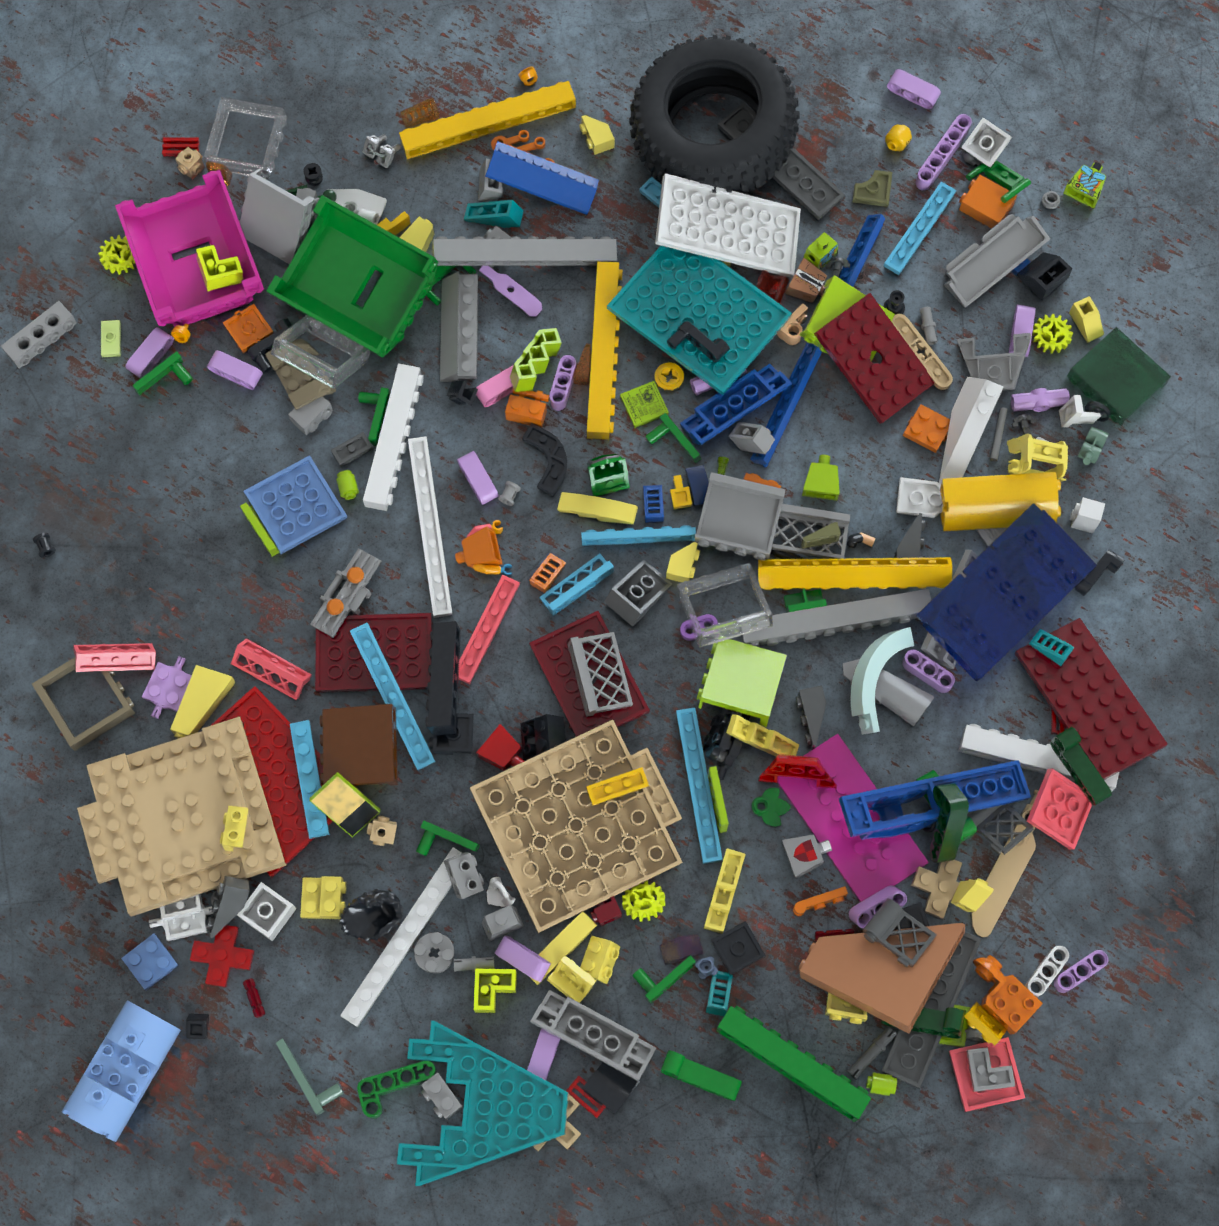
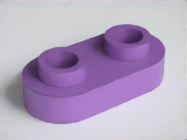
M706 614L682 623L680 634L683 639L688 641L713 634L717 629V619L713 615ZM706 623L711 624V627L706 628L704 625ZM687 629H692V630H693V633H692V634H688V633L686 632V630H687Z

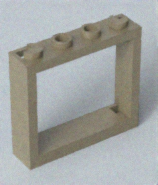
M74 657L32 683V686L69 746L76 751L134 715L135 712L132 707L135 705L129 696L125 698L122 693L125 689L120 681L115 682L113 678L115 676L114 671H101L123 708L75 737L45 689L75 670Z

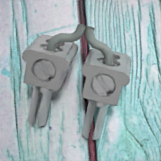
M385 134L379 137L375 135L367 136L362 152L372 159L377 155L376 162L388 168L392 163L395 152L400 150L401 146L396 144L391 147L386 144L380 147V144L387 139Z

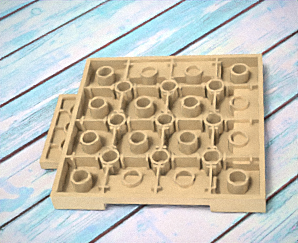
M240 717L202 728L201 732L129 755L124 753L86 765L97 802L79 807L77 810L97 882L101 884L118 878L127 912L131 917L217 889L219 883H223L225 876L247 879L286 866ZM228 806L247 807L249 811L243 847H234L233 851H225L222 844H220L221 833L225 829L223 824L224 814L227 813Z
M614 720L470 787V791L538 933L683 863L666 829L667 826L681 820L682 817L648 748L630 755ZM643 767L649 787L592 806L586 786Z

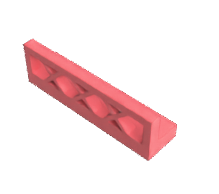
M248 639L237 645L231 661L233 666L295 700L300 697L303 686L310 681L312 674ZM240 654L246 657L248 664L238 661ZM254 665H261L264 673L257 672ZM271 674H277L281 682L277 683L274 681ZM291 682L297 685L296 692L290 690L287 683Z
M152 643L73 645L76 672L155 669L156 651Z

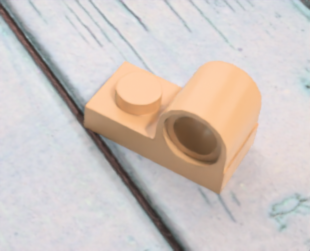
M804 304L799 306L792 313L791 318L778 331L777 336L787 344L796 345L800 342L801 336L799 334L803 330L800 324H803L808 317V307ZM789 332H795L797 335H791Z

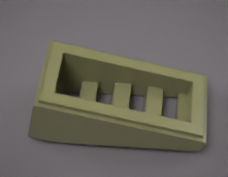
M833 522L803 537L801 548L805 549L838 542L841 535L838 522Z

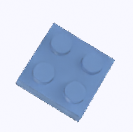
M155 933L121 958L146 991L179 966Z

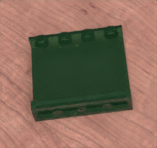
M1117 327L1078 361L1067 375L1070 382L1077 385L1086 397L1106 406L1110 411L1111 420L1120 426L1157 390L1162 389L1171 378L1165 370Z

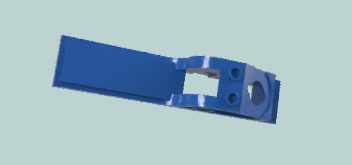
M1019 760L841 796L839 802L850 837L860 835L861 840L908 834L927 828L937 822L940 807L933 798V788L937 785L955 783L968 800V812L1028 800L1031 798L1021 765ZM927 793L932 810L920 814H903L901 804L914 801ZM869 810L879 814V821H872Z

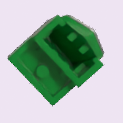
M601 455L587 462V471L593 496L596 497L630 488L626 460L621 455Z

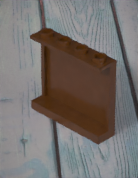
M393 704L322 709V715H320V726L323 727V734L320 735V744L323 746V754H320V762L323 765V773L320 775L321 784L324 785L338 772L353 786L388 783L390 786L398 785L396 708Z

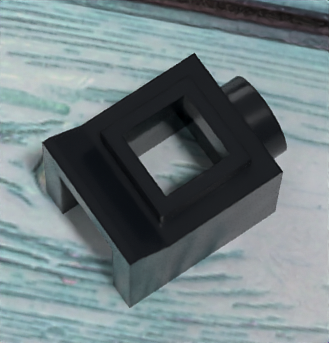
M465 380L452 381L446 396L450 397L449 399L458 405L469 404L472 406L478 389L476 387L465 389L467 383Z

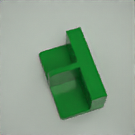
M803 588L800 593L784 596L787 613L827 606L826 599H823L820 589L806 591Z

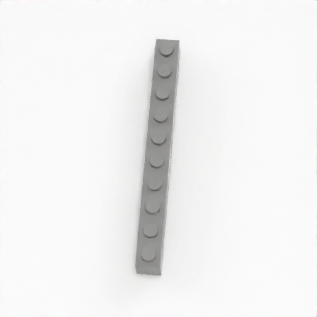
M440 236L433 239L432 256L438 261V266L597 265V261L617 262L616 239H611V237H601L600 239H593V237H583L582 239H575V237H565L564 239H557V237H547L546 239L528 237V239H521L515 236L510 237V239H502V237L496 236L491 239H484V237L478 236L473 237V239H466L459 236L455 237V239H447V237Z
M929 589L741 620L739 629L742 643L757 647L764 644L774 646L782 641L792 643L799 638L809 640L816 638L817 635L832 636L835 632L840 631L850 633L858 628L868 630L875 625L885 627L893 622L903 624L916 618L918 620H926L932 615L934 610Z

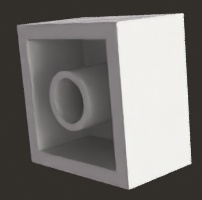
M261 882L237 916L273 941L294 913L296 907Z

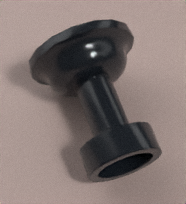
M899 290L891 292L889 299L885 301L883 307L895 315L903 314L905 311V304L903 303L905 296L903 292Z

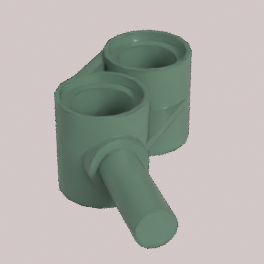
M1091 426L1077 456L1083 459V464L1096 463L1109 433Z

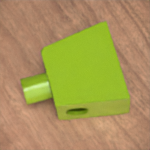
M819 455V462H812L810 465L802 496L837 501L840 492L838 466L830 464L829 455Z

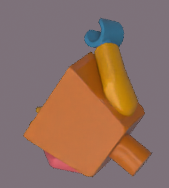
M495 520L492 525L475 526L467 535V538L462 540L463 551L455 554L458 564L466 562L467 566L477 572L493 575L502 573V575L510 577L512 573H507L505 568L510 569L512 565L505 564L503 567H500L502 559L496 534H501L503 527L496 528L495 526L501 525V521Z

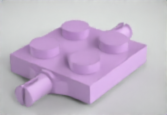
M178 656L174 666H167L160 662L157 663L142 695L143 699L151 701L155 705L152 717L159 719L162 709L178 711L192 676L181 670L186 661L185 658Z

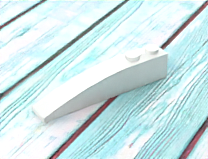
M966 378L951 412L939 479L940 485L942 479L961 478L964 476L1001 395L1003 386L987 379Z

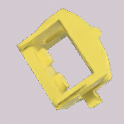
M1025 434L1007 441L1010 453L1017 454L1021 452L1020 460L1013 459L1008 461L1011 463L1008 465V474L1056 472L1057 479H1060V482L1066 481L1063 478L1068 462V446H1066V442L1052 443L1033 439L1031 434ZM1032 460L1057 465L1055 468L1045 472L1030 469Z

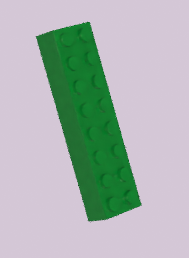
M730 1006L718 1025L716 1032L853 1122L860 1118L871 1100L867 1090L860 1086L858 1088L850 1084L851 1080L842 1074L840 1076L834 1074L832 1067L825 1063L819 1064L815 1061L816 1057L807 1051L802 1053L798 1050L799 1046L790 1040L784 1041L780 1038L781 1034L774 1029L767 1030L763 1027L764 1023L759 1019L747 1017L745 1015L746 1011L742 1008Z

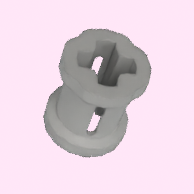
M506 481V487L502 495L498 497V500L508 506H512L514 504L513 500L521 488L513 482Z

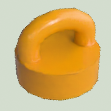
M533 66L525 68L518 75L526 86L533 85L538 78Z
M188 324L174 326L171 331V336L174 340L180 343H186L189 340L191 334L187 329Z

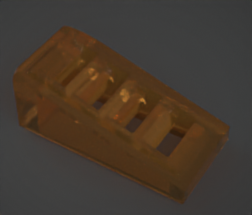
M434 98L427 99L400 112L405 128L439 119V112ZM415 112H417L419 116L418 118H415ZM409 114L411 115V118H412L411 121H409V120H408V117H407V115H409Z
M206 162L208 172L220 170L225 185H230L232 172L225 165Z
M586 343L574 373V384H589L590 343Z

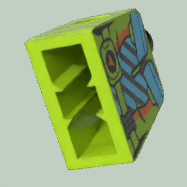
M1094 162L1091 168L1083 165L1067 183L1063 194L1095 208L1106 175L1101 173L1103 166L1097 162Z
M824 232L808 246L803 258L821 270L838 254V244Z

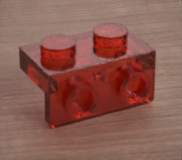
M762 270L756 287L780 304L789 279L786 276L770 275L768 271Z

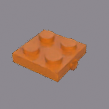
M255 304L242 311H236L233 317L223 322L224 327L242 353L248 351L250 347L274 334Z
M920 404L914 416H911L908 421L909 425L904 431L903 436L936 453L941 443L945 442L947 438L950 419Z

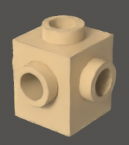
M187 147L176 158L177 168L183 175H187L193 180L205 168L202 161L203 157L197 150L193 151Z
M378 816L377 819L373 818L372 823H368L366 834L370 835L369 839L375 845L393 844L397 822L389 821L390 818ZM379 829L385 830L382 833L378 832Z

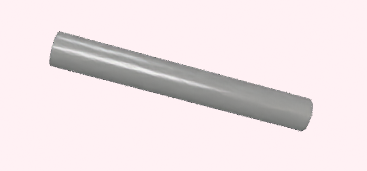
M1002 407L999 411L990 457L991 461H998L1007 408Z

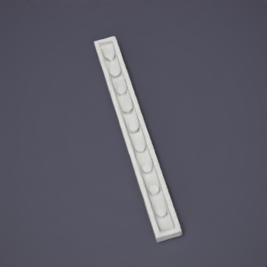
M427 437L408 439L433 617L450 616L453 614Z
M453 847L445 860L462 852ZM444 861L340 1015L356 1027H359L452 887Z

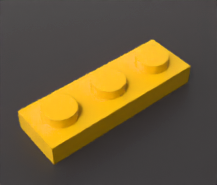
M643 767L586 786L591 804L594 806L649 787Z

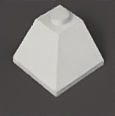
M982 118L961 148L991 168L1012 137L985 118Z

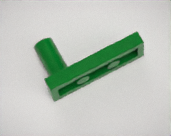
M176 351L133 384V388L140 396L171 371L176 374L184 385H188L193 380V377L181 364L183 362L182 357Z
M381 387L380 394L359 393V403L377 405L368 437L373 446L378 444L391 393L388 388Z
M666 413L659 417L661 424L645 436L650 444L653 445L670 432L695 463L701 460L699 452Z
M423 820L420 828L425 829V832L416 852L427 856L436 835L475 852L478 851L480 844Z
M690 955L657 985L642 968L638 969L632 976L647 992L645 999L652 1004L695 966L696 961Z

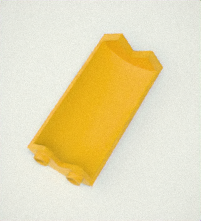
M1056 472L942 479L940 492L943 504L941 511L943 531L1056 525L1057 517L1061 516V507L1058 506V491L1061 490L1060 479H1057Z

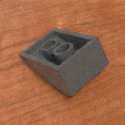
M643 560L611 589L604 603L631 626H634L672 586V583L648 562Z

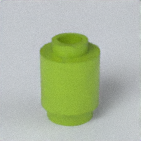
M350 470L341 471L337 474L336 481L340 496L346 500L354 499L359 493L355 475Z
M872 1072L871 1076H867L866 1088L870 1089V1093L890 1096V1094L895 1095L897 1078H893L892 1075Z

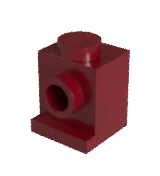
M614 896L610 897V902L603 901L597 904L596 908L590 912L595 923L598 922L600 927L622 917Z

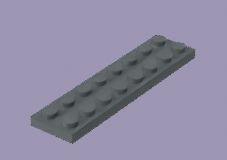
M743 102L718 123V128L733 140L751 126L756 114ZM794 148L790 149L787 161L782 160V168L779 172L775 170V175L772 177L818 220L845 197L843 192Z
M965 932L924 1008L945 1011L948 1007H954L982 939ZM899 1029L882 1072L920 1089L941 1036L912 1030L908 1034Z

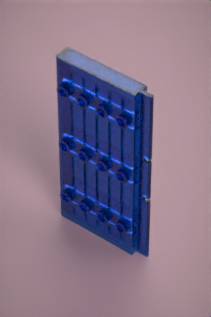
M1034 503L991 543V546L995 549L994 551L988 546L962 571L966 576L965 578L962 574L955 577L916 615L923 623L922 626L976 682L996 665L1097 566L1045 510L1041 511Z

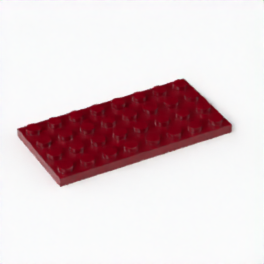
M1081 618L1049 633L1075 647L1062 666L1029 644L1016 650V657L1065 729L1072 726L1081 737L1080 747L1104 780L1168 745ZM1041 637V638L1038 640V643L1041 644L1042 641L1044 640V638ZM1047 641L1044 646L1048 647L1051 643ZM1053 646L1051 650L1055 651L1057 647Z

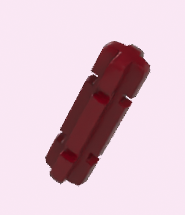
M854 930L816 931L815 941L817 942L819 937L854 934Z
M250 978L243 981L244 988L247 990L248 1000L253 1008L254 1017L264 1016L265 1010L261 1006L262 1002L258 990L255 988L254 979Z

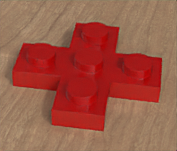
M225 925L215 935L214 943L194 940L190 961L209 964L205 984L226 988L230 968L250 971L254 950L235 947L238 927Z

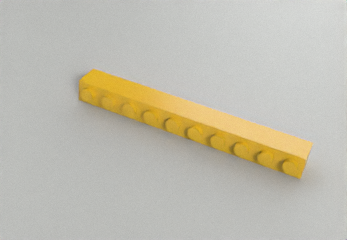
M569 81L558 82L553 86L542 87L537 91L525 92L517 97L506 98L504 101L492 102L481 108L476 107L471 111L456 113L448 118H440L435 122L423 123L415 128L404 129L402 132H399L400 142L406 158L410 159L576 108V98Z
M597 261L587 439L609 440L610 433H613L614 422H610V419L615 413V405H611V402L616 396V388L612 387L613 381L616 382L617 370H613L614 364L617 365L618 353L614 352L615 347L618 348L619 336L615 335L616 331H619L620 320L616 319L617 316L607 309V305L622 289V286H618L619 280L622 281L623 269H619V262Z
M951 557L758 560V588H763L764 590H772L773 588H782L784 590L792 588H805V590L821 588L827 590L830 588L849 589L856 587L860 589H868L869 587H878L880 589H887L889 587H898L900 589L908 587L921 589L927 587H952Z

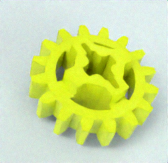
M118 235L117 239H114L111 236L110 242L105 240L106 245L100 246L102 252L98 253L101 258L99 260L105 270L109 269L112 274L115 270L119 275L122 270L128 273L129 267L134 269L133 263L135 261L127 238L125 236L121 239L120 235Z
M1054 314L1050 318L1044 315L1043 319L1039 318L1033 326L1032 336H1035L1033 342H1038L1037 348L1043 347V352H1046L1048 349L1050 354H1053L1054 350L1060 353L1061 349L1065 350L1072 340L1073 332L1070 331L1072 326L1066 325L1068 320L1062 321L1061 315L1058 318H1055Z
M648 880L644 884L640 883L632 887L631 890H626L625 895L622 896L623 910L626 911V915H631L633 920L639 917L640 922L643 921V918H647L650 921V916L657 918V912L662 913L663 906L666 905L665 893L662 892L661 886L656 887L655 882L649 885Z

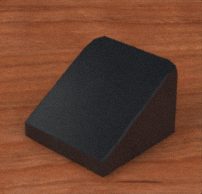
M190 1013L186 1019V1038L207 1039L209 1014Z

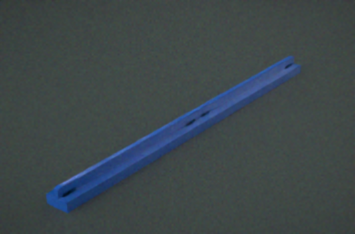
M882 214L867 216L847 258L850 268H844L843 266L839 278L854 287L856 279L882 229L881 227L885 220ZM806 343L789 378L792 385L783 390L766 426L775 441L766 454L753 453L750 460L754 464H761L763 467L768 466L822 353L816 345Z

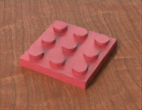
M1053 768L1047 769L1027 822L1069 850H1074L1092 804L1077 784Z
M1009 1037L1001 1039L995 1046L992 1043L985 1042L948 1051L964 1112L1025 1098ZM988 1047L991 1068L1012 1065L1015 1087L973 1092L966 1051Z

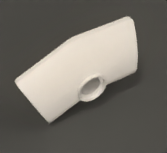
M330 189L337 195L336 203L376 225L378 224L387 203L386 198L360 189Z

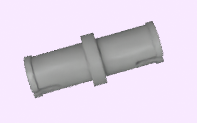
M922 307L919 310L922 320L921 329L924 330L927 344L934 345L938 340L935 332L936 323L933 322L931 307Z
M472 956V958L454 959V972L469 970L475 972V969H494V956L484 958Z

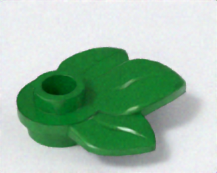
M779 788L766 789L762 796L753 800L751 805L752 811L756 815L761 816L765 824L773 827L781 826L779 816L786 814L791 808L788 802L778 798L780 794ZM758 804H763L765 808L760 810Z

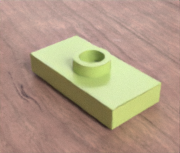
M120 320L101 321L102 358L121 356Z

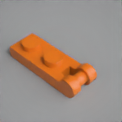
M846 886L797 902L793 908L794 915L801 917L806 910L814 908L817 911L825 908L827 903L833 902V904H838L845 901L844 898L848 895Z

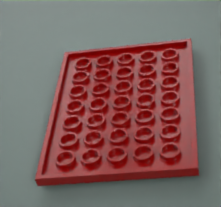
M254 686L212 725L236 717L241 718L284 860L287 864L315 838L310 839L308 834L290 729L291 723ZM315 749L320 777L321 773H323V765L320 762V753ZM326 815L329 826L333 821ZM283 867L268 871L267 873L272 878Z

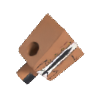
M803 258L785 294L813 302L817 295H823L826 289L823 283L827 275Z

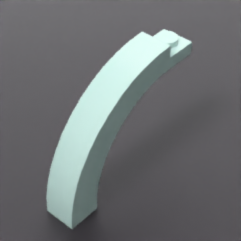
M911 627L889 632L875 640L866 649L857 664L852 680L850 698L852 716L859 717L862 735L880 732L875 707L877 680L885 663L895 653L914 646Z

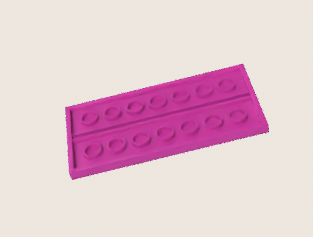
M836 734L804 755L805 757L819 758L825 770L837 784V789L817 787V780L778 776L777 784L815 836L818 843L829 840L832 851L826 854L859 902L887 886H896L914 874L917 867L923 868L929 863L909 834L861 840L860 835L850 837L839 798L841 796L876 790L877 788L839 734ZM869 810L872 821H879V814Z

